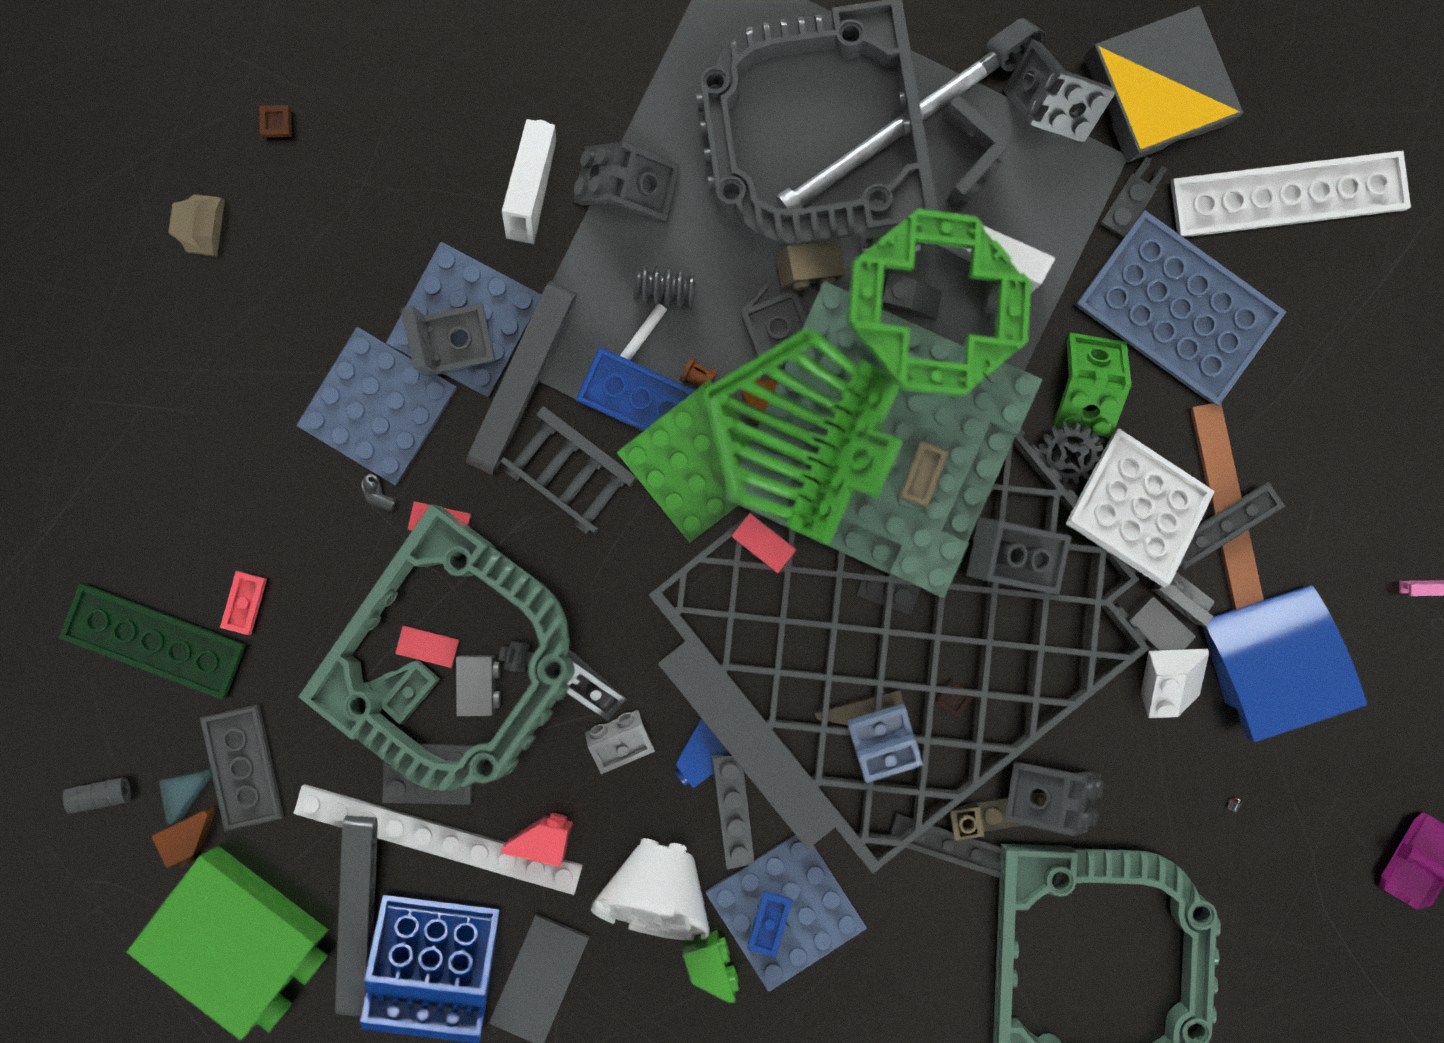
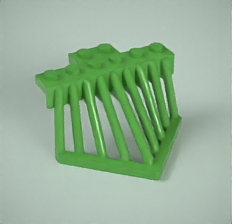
M805 328L704 390V398L729 499L742 505L788 519L785 526L829 545L853 491L857 490L878 498L901 447V440L880 432L900 386L886 370L874 367L863 359H860L858 365H856L821 335ZM810 346H815L850 375V383L843 381L802 351ZM789 359L794 361L844 395L842 401L840 402L777 366ZM766 374L834 412L835 416L831 418L816 413L753 380ZM738 389L744 390L828 432L826 436L805 430L730 396V394ZM724 406L820 450L818 454H814L726 416ZM730 431L812 466L811 470L807 471L796 468L743 446L740 443L733 442ZM737 456L804 484L803 488H793L745 468H740ZM743 482L796 501L793 507H788L748 494L745 491Z

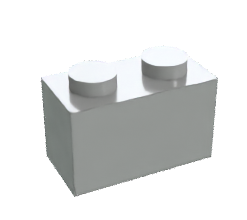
M1146 596L1126 618L1132 627L1137 626L1147 637L1145 642L1150 646V649L1147 650L1148 652L1184 650L1196 637L1154 596Z
M465 655L456 657L457 716H493L496 713V709H500L501 693L496 691V679H500L501 666L500 662H496V655Z

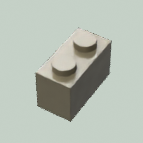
M839 240L789 245L775 253L781 288L792 286L793 291L810 288V284L817 283L821 288L824 281L835 285L837 279L846 275Z

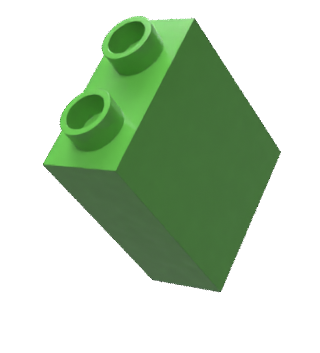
M218 845L199 856L126 953L235 1037L242 1040L256 1025H259L269 1033L283 1017L292 1002L281 995V992L293 977L306 985L318 971L328 955L316 946L329 930Z

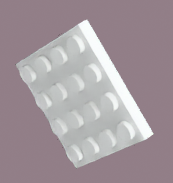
M1118 428L1110 437L1101 455V459L1097 462L1066 524L1162 587L1170 585L1215 491Z

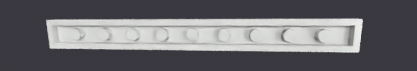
M306 784L301 787L294 810L296 815L341 828L346 815L377 817L378 839L571 895L575 894L583 867L582 864L563 859L560 867L502 854V847L506 842Z

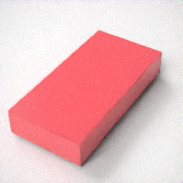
M751 513L748 514L731 536L777 573H779L796 551L795 548Z
M403 625L395 654L453 668L460 639Z

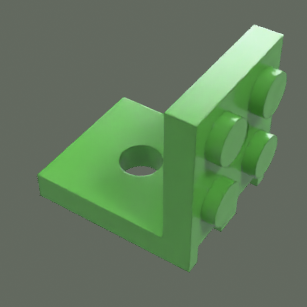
M1069 332L1067 339L1069 379L1054 420V426L1059 430L1062 429L1063 421H1066L1068 427H1072L1074 421H1078L1080 429L1087 424L1091 429L1090 434L1096 432L1100 437L1110 438L1115 431L1132 385L1127 342ZM1088 405H1095L1098 407L1096 410L1086 411L1083 409Z

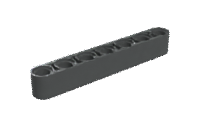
M549 281L468 453L467 464L492 476L497 471L501 463L500 461L506 453L575 304L577 293L553 281Z
M346 815L343 821L335 999L336 1015L361 1017L366 997L365 976L374 934L377 817Z

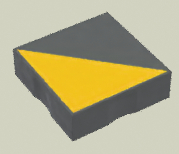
M1200 5L1097 43L1084 55L1092 79L1111 86L1116 92L1107 108L1112 128L1127 163L1163 150L1176 141L1194 138L1226 126L1244 113Z

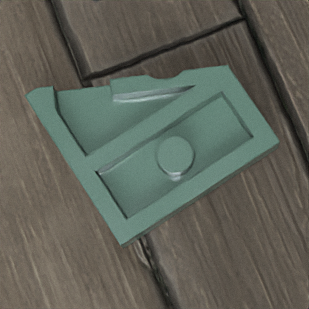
M418 660L404 665L400 669L388 672L375 680L365 682L364 686L367 691H374L381 697L382 709L397 723L404 724L441 679Z

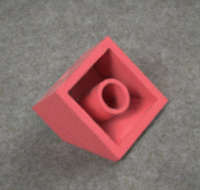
M550 813V816H543L511 836L502 847L501 853L560 867L566 855L573 822L567 821V816L558 813Z

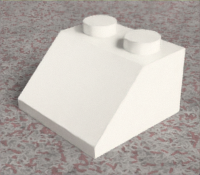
M1208 649L1157 650L1148 652L1141 688V696L1148 718L1178 717L1200 696L1209 656Z

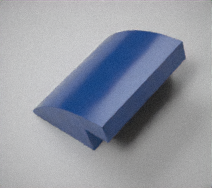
M1313 585L1214 616L1207 626H1202L1224 701L1238 710L1245 737L1253 742L1367 705L1347 647L1327 607Z
M383 895L365 976L366 997L360 1021L361 1029L480 1043L500 909Z

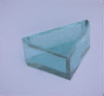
M210 769L172 776L159 781L166 822L173 825L183 819L211 778L212 772Z

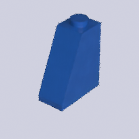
M700 718L676 762L678 767L675 771L676 775L684 785L689 783L692 788L713 774L711 755L728 752L702 718Z

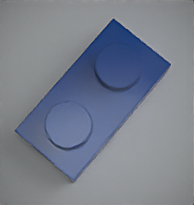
M763 890L747 950L776 958L792 904V898Z

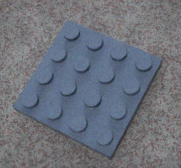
M440 242L405 308L413 306L423 315H429L479 303L484 305L496 362L442 374L490 398L521 341L541 294ZM401 314L386 344L411 357ZM464 331L456 332L452 338L453 344L457 347L465 345L468 341V335Z
M356 327L296 426L395 486H398L458 387L438 375L425 376L413 368L412 359Z
M795 834L754 859L755 862L752 865L743 866L706 890V895L768 992L867 929L815 845L807 850ZM763 890L792 898V904L776 958L747 950Z

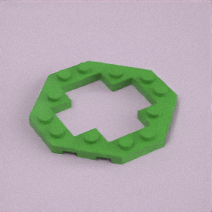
M917 209L851 264L847 324L902 390L962 397L1028 342L1031 281L1011 263V257L997 240L993 241L983 229V223L977 216ZM916 242L971 249L969 278L998 282L995 338L968 335L965 338L964 364L908 358L910 327L880 324L884 268L911 271L914 268Z

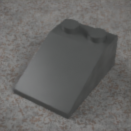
M978 517L966 576L1059 594L1071 536Z

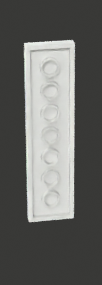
M1404 151L1174 178L1170 181L1177 233L1182 237L1405 211L1411 208Z

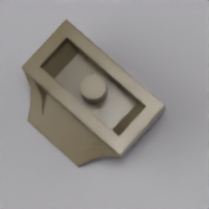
M194 194L187 200L174 202L172 204L168 233L176 238L188 253L217 257L225 200L221 197Z

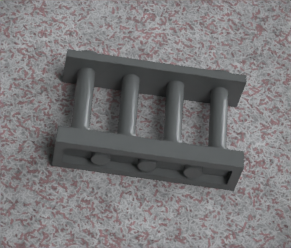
M543 406L537 413V416L542 419L539 423L541 427L514 462L503 457L500 461L506 465L503 471L516 481L520 477L574 517L576 520L573 524L585 534L589 530L596 533L599 528L592 524L593 520L619 486L622 488L626 483L632 487L637 477ZM555 431H558L565 437L562 441L564 445L537 480H535L523 471V468L549 434L553 435ZM580 448L588 454L585 459L587 462L560 498H558L545 487L573 451L577 452ZM603 466L611 472L608 477L610 480L585 513L581 515L570 507L569 504L596 469L599 470Z

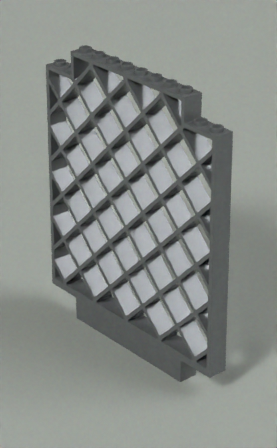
M1021 428L1015 436L1000 469L998 484H994L991 489L992 492H997L995 520L1005 522L1008 493L1048 497L1045 531L1056 533L1059 500L1071 513L1079 498L1072 490L1069 489L1067 491L1060 483L1062 481L1060 474L1053 467L1048 468L1041 460L1044 457L1034 444L1029 445L1023 438L1025 432ZM1013 444L1051 490L1009 485ZM750 512L756 518H765L754 512ZM746 517L649 594L650 598L685 640V642L658 663L659 666L807 850L832 829L836 828L872 874L1150 649L1145 643L1147 640L1145 634L1137 626L1132 627L1126 620L1128 614L1118 603L1115 605L1112 603L1139 581V578L1134 574L1137 570L1098 544H1096V547L1070 544L1068 550L1094 553L1090 598L1055 595L1043 591L1036 593L998 589L999 583L988 581V587L951 583L948 588L951 590L987 593L983 639L941 634L945 597L941 598L937 595L935 597L932 633L890 629L894 583L912 584L895 578V576L888 573L886 576L843 572L845 554L840 551L837 553L836 571L792 567L793 555L780 570L784 572L780 617L735 612L739 567L763 570L773 569L764 563L740 561L742 545L738 541H736L734 560L708 558V556L731 538ZM789 529L787 543L794 548L795 531ZM971 534L969 540L974 541L975 534ZM1107 557L1124 579L1102 596ZM699 563L734 566L729 611L684 607L687 573ZM791 572L835 577L830 622L786 618ZM842 578L886 583L881 628L838 623ZM680 579L678 603L675 608L663 592ZM998 595L1038 599L1034 644L993 640ZM1049 600L1089 604L1085 649L1045 645ZM1101 606L1133 644V647L1124 654L1097 651ZM682 613L728 618L724 661L722 664L719 663L682 617ZM734 618L779 623L774 668L729 663ZM785 624L830 629L825 673L781 668ZM837 629L880 634L876 679L833 674ZM889 635L931 639L927 684L884 679ZM941 641L982 645L978 689L936 685ZM992 646L1033 650L1029 695L988 691ZM1044 652L1084 656L1081 689L1069 699L1040 696ZM1096 657L1117 659L1094 678ZM728 670L773 675L768 720L764 719L727 673ZM780 676L824 680L820 724L776 719ZM832 681L875 686L873 713L881 710L884 687L926 691L922 735L913 734L916 742L921 743L920 756L923 766L918 767L916 786L874 781L866 783L864 780L822 776L826 733L851 736L848 727L827 725ZM935 692L977 697L972 740L931 736ZM987 698L1028 702L1025 735L1014 744L983 742ZM1039 703L1059 706L1037 724ZM773 728L819 732L815 774L813 777L810 776ZM930 744L971 749L969 779L957 790L926 787ZM982 750L1003 752L980 770ZM819 786L864 790L861 827L858 834ZM873 791L915 795L912 827L901 836L869 833ZM925 796L945 798L944 801L923 817ZM873 843L888 846L875 856L866 844Z

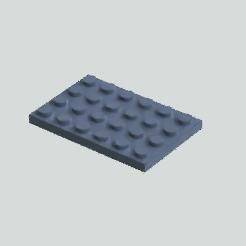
M1146 210L1141 213L1132 228L1075 304L1083 312L1216 406L1221 404L1286 313L1284 309Z

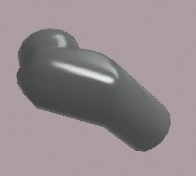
M366 475L361 483L366 502L392 513L397 500L383 494L379 478L376 475Z

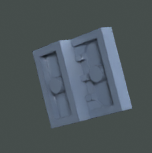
M904 704L846 721L866 783L923 766Z

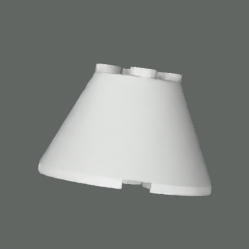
M641 839L640 845L635 848L602 890L591 908L593 914L607 922L614 924L615 919L629 923L628 929L648 935L694 941L695 935H701V940H705L709 935V926L695 860L691 854L686 853L685 846L676 843H670L669 847L658 845V842L651 839Z

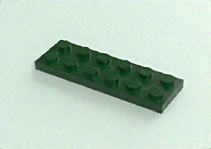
M79 583L58 637L61 640L221 700L226 699L246 644L84 583Z

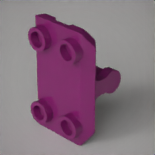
M1421 813L1412 822L1384 870L1379 886L1416 910L1432 906L1444 886V824L1426 813Z

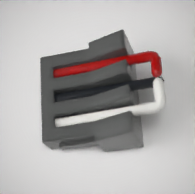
M1234 797L1232 800L1229 798L1226 808L1236 813L1242 805L1239 803L1240 799Z

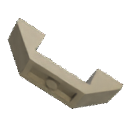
M1033 793L1034 802L1039 806H1043L1047 800L1046 793ZM1008 797L975 801L950 811L955 841L983 837L986 831L1025 825L1005 821Z

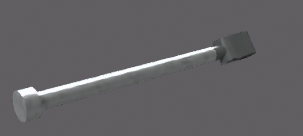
M1021 18L992 37L986 45L983 58L920 101L923 121L951 102L957 94L961 95L997 68L1001 67L1007 72L1015 70L1032 39L1042 42L1045 46L1047 41L1046 33L1029 20ZM905 113L794 191L786 188L776 196V200L780 208H803V205L904 135L902 121L906 119Z

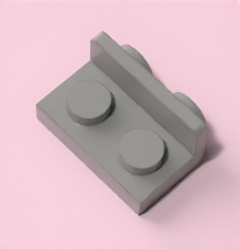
M1177 572L1170 585L1162 587L1155 582L1150 588L1196 625L1207 626L1213 618L1208 611L1213 606L1214 601Z
M638 710L632 713H624L608 723L595 725L585 733L588 749L601 774L655 752Z

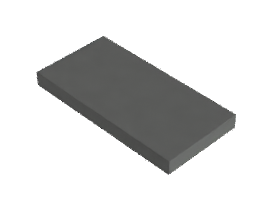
M260 704L200 717L224 832L284 818Z
M536 913L489 1024L532 1043H544L590 936Z

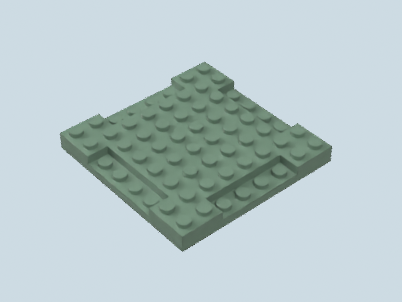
M824 281L802 330L807 328L815 331L856 365H858L860 359H863L874 367L886 370L847 324L849 292ZM881 309L880 324L910 327L908 358L964 364V346ZM810 346L802 351L843 381L850 383V375L815 346ZM788 360L784 371L840 402L842 401L844 395L794 361ZM1003 362L962 397L906 391L900 387L880 432L898 438L902 441V444L879 496L876 498L854 490L832 540L827 546L944 598L967 549L968 540L1043 379ZM778 382L774 392L816 413L834 418V412ZM768 403L765 412L805 430L826 436L828 432L771 403ZM759 423L757 430L814 454H818L820 450L765 424ZM751 441L748 448L796 468L807 471L811 470L812 466L755 441ZM920 441L949 451L928 508L898 498ZM745 459L742 460L739 466L793 488L802 489L804 485L801 482ZM743 482L745 491L748 494L788 507H793L796 501ZM728 493L725 497V500L780 525L785 526L788 519L737 503L729 499Z

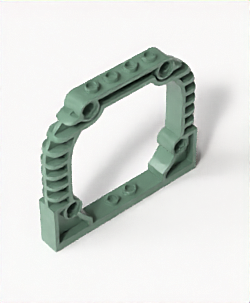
M430 504L298 697L350 739H358L365 747L373 751L406 779L423 788L449 791L469 786L475 782H492L502 778L505 773L508 775L514 770L519 762L517 756L521 750H526L530 747L536 738L533 734L539 725L543 726L549 720L553 713L550 709L556 700L561 701L570 689L568 683L575 673V666L573 661L566 656L569 651L567 619L558 600L548 588L496 550L493 544L442 506ZM462 554L467 559L463 569L458 565V559ZM443 564L446 571L454 576H478L524 612L532 621L540 643L529 664V676L532 684L493 740L471 747L460 761H445L428 752L380 713L382 710L381 697L374 691L366 690L362 677L361 662L352 656L369 630H373L381 620L380 614L384 608L394 602L398 594L396 592L413 566L429 567ZM555 661L561 666L559 677H555L551 671L552 664ZM361 699H363L366 703V710L364 713L360 710L359 707ZM486 759L492 763L493 771L491 774H488L484 769Z
M1001 844L993 1043H1062L1056 1035L1050 1033L1037 1037L1018 1018H1011L1013 988H1017L1018 984L1017 971L1013 970L1014 959H1018L1019 956L1018 941H1015L1016 910H1028L1037 900L1049 892L1057 896H1067L1072 893L1076 883L1142 884L1160 888L1171 896V915L1176 924L1184 930L1181 1001L1174 1005L1167 1013L1165 1034L1152 1043H1208L1210 1041L1212 1023H1216L1217 1019L1213 1000L1214 994L1218 992L1215 965L1219 963V951L1216 947V936L1220 935L1221 925L1219 918H1217L1215 907L1198 893L1191 879L1179 866L1161 855L1147 851L1073 849L1072 846ZM1063 872L1064 879L1060 884H1053V876L1056 873ZM1203 906L1201 915L1193 917L1195 908ZM1197 1023V1029L1188 1033V1028L1192 1024Z

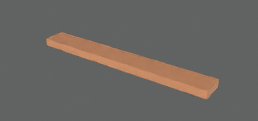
M1214 403L1192 407L1190 412L1206 486L1215 491L1210 501L1212 514L1215 515L1241 499L1242 496L1222 404L1216 406ZM1247 530L1220 547L1233 610L1264 600L1250 533Z

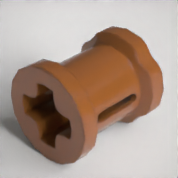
M691 358L679 380L682 382L688 381L700 387L709 379L713 382L717 371L714 369L710 371L697 364L696 359Z

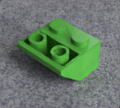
M716 930L710 932L705 940H701V935L694 937V941L685 940L683 957L692 984L728 1003L735 1002V991L739 990V980L734 965H728V962H730V951L726 938H720Z

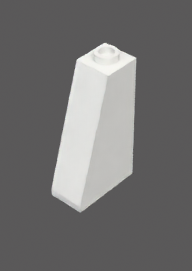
M526 120L502 208L506 239L530 244L535 242L556 144L555 125L547 121Z
M984 226L983 229L992 240H997L1011 257L1010 261L1021 274L1024 273L1031 281L1032 293L1042 284L1055 258ZM940 245L970 262L971 249Z

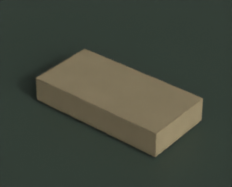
M920 441L898 498L928 508L949 451Z

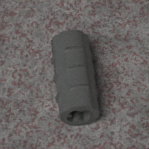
M126 777L113 780L107 779V781L93 782L83 786L78 785V787L65 789L63 792V804L68 814L116 806L117 804L130 802L131 799L130 784Z

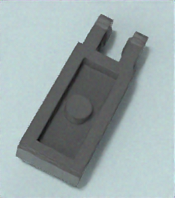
M1148 156L1144 157L1134 174L1132 173L1100 222V225L1122 239L1141 215L1155 193V187L1167 170V168L1161 165L1154 172L1149 183L1142 180L1140 177L1148 169L1152 160Z

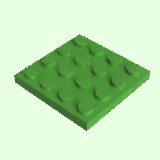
M710 379L617 451L620 458L689 543L739 506L725 500L728 491L704 398V390L713 384ZM724 406L726 416L744 423L735 411ZM730 431L733 442L749 447L752 440ZM737 456L738 463L740 466L743 458Z

